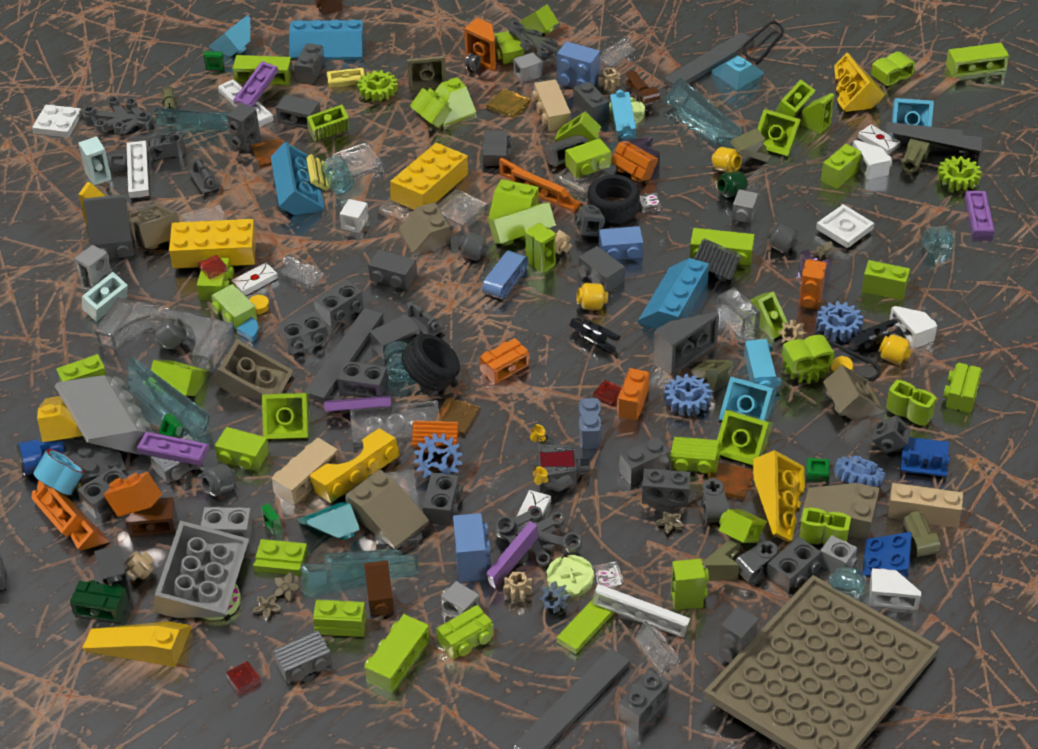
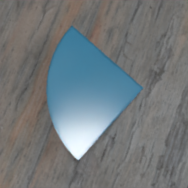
M250 317L237 328V333L252 343L258 336V324L253 317Z

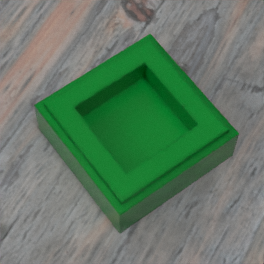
M204 51L203 57L206 70L224 71L223 52Z
M172 413L165 414L159 433L179 438L183 425Z
M807 458L806 480L829 481L830 459Z
M267 503L261 506L263 522L271 533L275 536L282 533L280 517L271 505Z

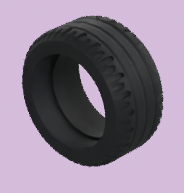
M602 176L593 181L589 186L587 206L592 205L599 208L605 217V223H624L631 220L637 214L640 207V191L637 184L625 176ZM607 197H619L624 200L611 202L603 199Z
M419 334L407 345L402 353V362L406 372L417 384L426 389L441 391L448 387L459 374L460 363L456 353L444 340L437 336Z

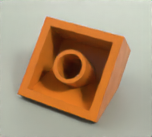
M477 18L464 28L465 58L469 53L479 55L481 58L480 65L495 71V38L492 24Z

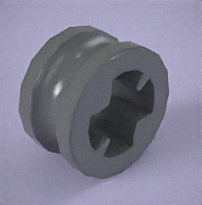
M469 53L465 59V68L476 71L480 66L481 58L479 55Z

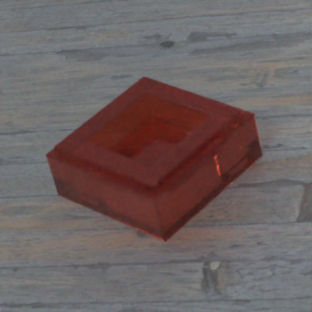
M217 254L198 262L199 268L209 279L228 271L227 265Z
M604 380L593 392V398H598L600 402L612 407L618 399L621 387Z
M248 661L226 672L228 680L238 694L260 683L259 676Z

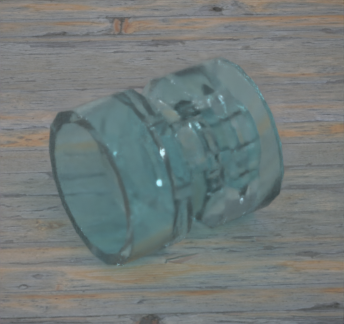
M333 156L323 163L322 171L333 192L344 193L353 187L355 180L343 157Z
M403 341L392 342L384 349L388 377L395 382H405L411 379L402 362V353L408 343Z

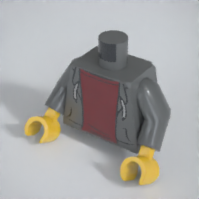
M536 424L531 429V441H540V444H538L539 466L532 473L535 476V484L540 485V491L554 490L560 492L576 485V473L590 472L589 459H576L573 446H565L545 435L544 427Z

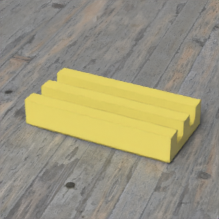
M364 68L328 71L329 88L357 85L358 80L361 79L360 76H365Z
M310 154L306 159L311 184L327 191L330 188L326 162L322 161L320 163L319 158L316 157L314 159V155Z

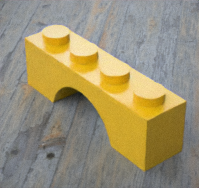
M380 428L363 438L364 448L355 459L342 464L326 463L309 475L314 493L330 503L341 497L400 456L396 438Z

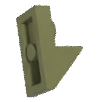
M753 129L731 140V144L739 154L765 162L771 157L766 150L767 147L763 144L765 138L758 129Z
M705 360L691 369L692 375H696V378L707 379L712 391L716 392L729 383L734 363L732 360Z
M731 537L702 562L703 568L708 569L709 580L738 579L739 564L735 560L740 556L739 540Z

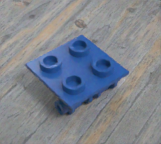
M909 437L908 445L902 447L901 471L947 477L950 456H948L949 442Z
M912 532L866 539L862 576H871L872 568L896 570L903 577L907 578L910 566Z

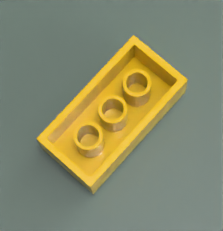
M433 144L390 181L391 200L413 210L426 204L436 203L468 175V155L442 144Z
M254 219L172 223L169 253L173 269L202 267L205 257L229 258L230 266L255 265L256 232Z

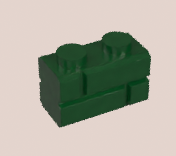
M95 580L88 582L79 581L70 599L73 615L113 622L121 621L129 603L126 588L119 584H100Z

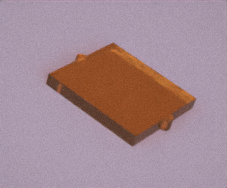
M282 138L270 141L265 140L262 143L251 145L259 168L272 165L271 156L283 144Z
M447 397L433 421L458 422L460 426L459 434L465 436L481 409L480 406L466 403L465 400L459 401Z
M718 462L717 472L715 474L712 472L708 473L707 478L720 480L724 485L726 496L745 500L748 488L751 487L750 480L753 469Z

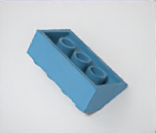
M363 20L291 21L289 30V57H291V61L298 60L307 43L323 46L325 60H362L365 40Z
M284 142L271 156L279 207L293 215L323 211L325 207L321 189L311 184L306 159L309 155Z
M688 258L669 267L638 319V323L657 329L669 321L687 318L708 282L709 263Z

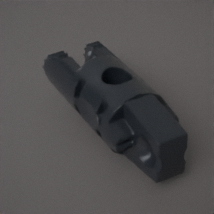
M580 318L571 319L569 326L577 330L579 336L613 354L615 353L616 347L606 342L608 337L611 340L619 341L620 335L588 318H584V320Z
M894 318L859 331L857 333L858 336L853 337L849 345L852 350L861 347L868 349L882 344L885 336L889 337L890 334L903 336L904 333L902 329L889 333L888 328L897 324V320Z

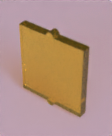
M503 88L497 95L493 96V99L486 104V107L514 118L521 111H524V108L531 102V99Z

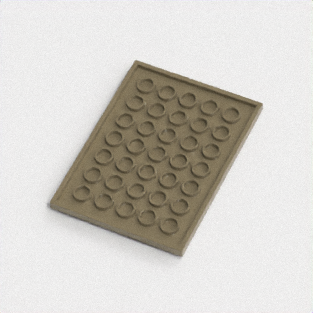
M812 575L704 690L703 698L786 749H858L937 655L940 646Z

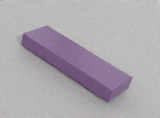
M262 61L234 98V104L240 105L243 103L253 107L279 72L278 67Z
M966 191L965 200L973 236H994V227L986 191Z
M391 396L325 401L324 408L328 412L390 407Z
M145 432L137 447V451L140 454L202 466L210 450L209 444L150 432Z
M531 521L528 522L487 571L489 585L496 589L537 540L539 533L536 524Z

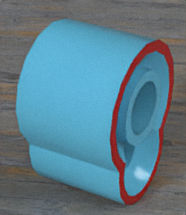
M47 449L33 473L44 484L63 494L71 495L84 474V470L63 453Z

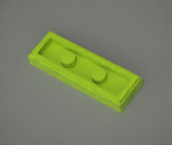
M592 599L556 637L557 643L577 654L615 612L592 604Z

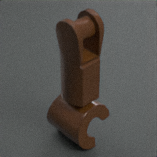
M630 70L626 72V77L628 78L626 84L637 94L644 106L655 103L656 100L660 99L658 89L656 87L649 88L636 71Z

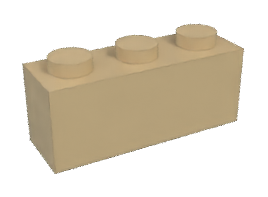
M556 79L534 83L532 99L533 102H536L538 114L541 113L543 125L547 126L549 132L559 130L560 127L571 121V112Z
M316 438L296 457H293L286 466L274 474L271 478L274 493L295 505L313 489L309 477L310 474L326 463L340 464L338 449L322 439Z
M892 483L887 518L904 521V517L908 516L911 512L919 511L920 514H924L928 524L958 528L962 512L963 492Z

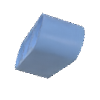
M508 250L485 278L482 292L501 300L504 299L525 272L528 265V257Z

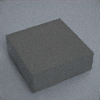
M127 154L108 155L110 172L128 171Z

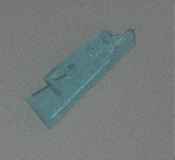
M681 77L676 80L665 97L666 103L679 109L677 117L716 143H724L725 140H732L743 134L741 128Z
M395 549L324 554V564H300L303 596L307 599L366 586L364 563L388 560L390 580L416 575L418 573V555H402L400 550Z

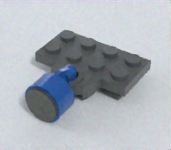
M84 436L48 442H39L38 439L20 442L16 445L19 469L24 476L34 474V470L47 449L63 453L84 470V474L80 479L81 485L92 481L115 466L126 475V468L119 450L87 443Z

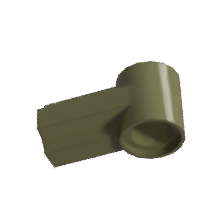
M913 138L909 140L906 154L901 162V167L905 172L912 174V172L918 170L922 160H926L930 143Z
M915 511L904 517L903 523L907 532H912L911 551L914 557L940 553L939 538L935 532H931L924 514Z

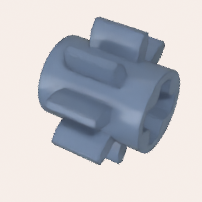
M554 581L550 587L546 585L542 588L545 593L539 600H543L545 604L544 609L553 608V612L557 613L560 611V607L564 609L569 606L566 600L571 597V594H567L565 589L567 585L558 586L557 582Z

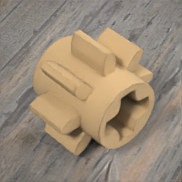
M614 68L603 69L602 73H598V86H602L606 91H613L616 86H620V73H616Z
M559 229L555 233L556 253L560 255L562 251L567 253L572 245L569 243L571 237Z
M790 320V325L782 323L783 329L778 332L782 334V343L802 339L807 334L802 328L804 324L799 323L796 325V320Z
M135 551L125 562V565L128 567L125 570L127 571L126 574L133 580L137 577L144 580L154 569V566L151 564L154 561L153 557L146 551L142 554Z
M512 572L509 578H504V595L509 594L511 601H524L527 595H532V578H527L525 572Z

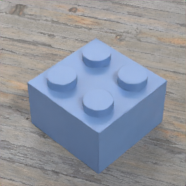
M566 41L557 53V83L570 88L590 82L594 87L597 86L598 73H600V51Z
M481 513L453 516L459 583L487 580V570L491 568L490 556H486L490 555L487 522L482 523Z

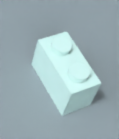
M97 136L79 142L84 170L91 183L97 185L111 180L105 148Z
M112 272L82 296V309L97 322L127 298L128 285Z

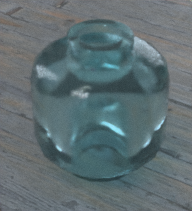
M934 226L925 231L922 242L930 253L946 252L951 249L954 236L947 226Z
M839 566L835 569L834 573L829 575L828 584L832 586V589L856 599L865 591L866 577L862 575L858 568Z

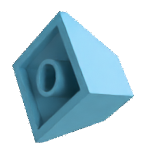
M249 15L245 16L209 45L210 49L223 52V54L229 57L235 53L240 55L247 49L245 45L250 42Z
M737 55L714 68L712 74L738 90L764 75V71Z
M895 98L893 100L891 122L932 127L934 101Z
M730 376L719 419L723 420L725 410H732L767 421L772 410L777 388Z

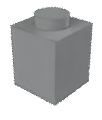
M534 53L514 58V74L522 84L542 77L543 62Z
M738 190L733 203L732 220L752 223L757 210L758 193Z

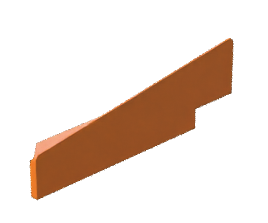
M501 158L499 160L501 176L511 179L513 182L539 187V198L573 213L583 205V203L574 199L565 187L536 176L506 159Z
M38 480L37 490L32 491V500L63 535L71 536L77 549L83 551L110 541L65 494Z

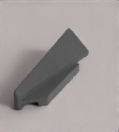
M887 122L886 132L901 141V144L908 145L909 140L913 138L928 142L930 147L960 150L977 155L982 150V137L962 135L963 130Z

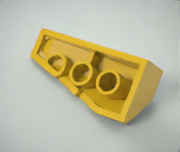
M848 52L834 65L835 79L838 81L836 90L839 93V97L837 100L845 112L872 109L882 100V97L885 95L884 92Z
M61 396L45 398L39 406L37 414L42 442L83 436Z
M773 450L753 459L754 482L773 535L786 542H791L797 522L795 512L801 505L799 496L804 492L805 488L804 466Z
M166 621L94 628L90 630L82 649L85 652L176 667L192 627L187 624Z

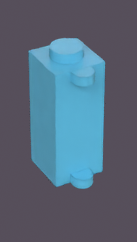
M617 90L616 94L610 95L617 141L629 142L637 140L630 93Z
M767 339L745 341L744 358L751 382L775 388L780 386L782 381L781 378L776 377L770 354L773 346L767 342Z

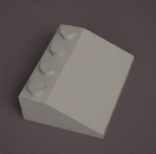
M101 375L57 382L55 384V388L87 443L141 455L137 451L145 432H154L150 428L149 422L146 421L141 413V409L133 400L132 394L128 392L122 379Z
M180 520L155 593L152 612L174 618L226 617L249 539Z

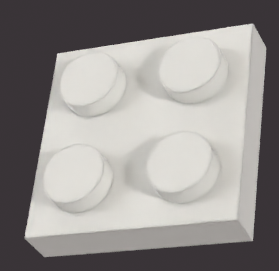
M45 105L32 127L33 134L69 138L82 116L81 108Z
M843 204L817 222L816 229L848 248L872 231L874 223Z

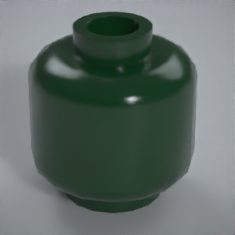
M739 171L725 172L717 182L719 192L727 198L736 197L738 190L746 191L748 187L747 179Z

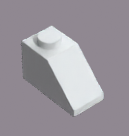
M858 140L853 141L852 147L862 151L860 170L867 180L889 175L892 160L883 148Z
M898 306L891 308L890 320L894 318L897 320V324L893 326L894 329H902L904 333L902 337L909 340L912 349L935 341L937 324L925 312Z
M872 568L869 583V606L918 611L921 599L920 590L896 570Z

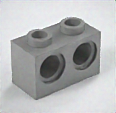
M91 245L74 258L81 287L87 292L112 273L108 253L94 245Z
M204 507L201 526L248 538V544H250L253 527L251 508Z

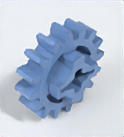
M836 301L835 305L829 302L827 307L821 306V311L817 312L816 326H819V332L824 331L825 337L832 335L833 340L839 337L843 341L844 337L852 339V334L858 336L857 333L862 330L863 316L860 315V310H855L854 305L848 307L847 302L843 305L839 301Z
M685 374L684 378L677 375L676 380L670 379L669 384H665L664 400H666V406H671V411L679 410L680 415L683 412H687V415L690 416L693 411L699 414L700 409L705 411L707 405L711 404L712 390L709 389L710 384H704L703 378L697 380L696 375H693L692 378H689L688 374Z
M433 433V439L425 436L426 443H418L421 450L414 451V454L419 455V458L415 459L414 463H420L417 471L423 470L425 472L423 478L431 476V473H436L429 469L432 466L438 467L442 471L439 474L452 475V471L455 473L459 472L456 466L463 464L461 460H458V457L462 456L463 452H457L461 445H453V437L446 440L445 433L441 435V438H438L437 433ZM435 442L444 443L449 447L445 449L438 448ZM428 448L429 456L428 459L424 461V453L425 450ZM435 452L438 454L447 452L441 459L442 463L439 461L430 463L436 457ZM453 454V463L449 467L448 459Z
M842 456V459H837L834 468L836 477H840L841 481L846 484L860 483L881 487L885 477L883 468H877L878 464L865 460L861 456H849V458Z

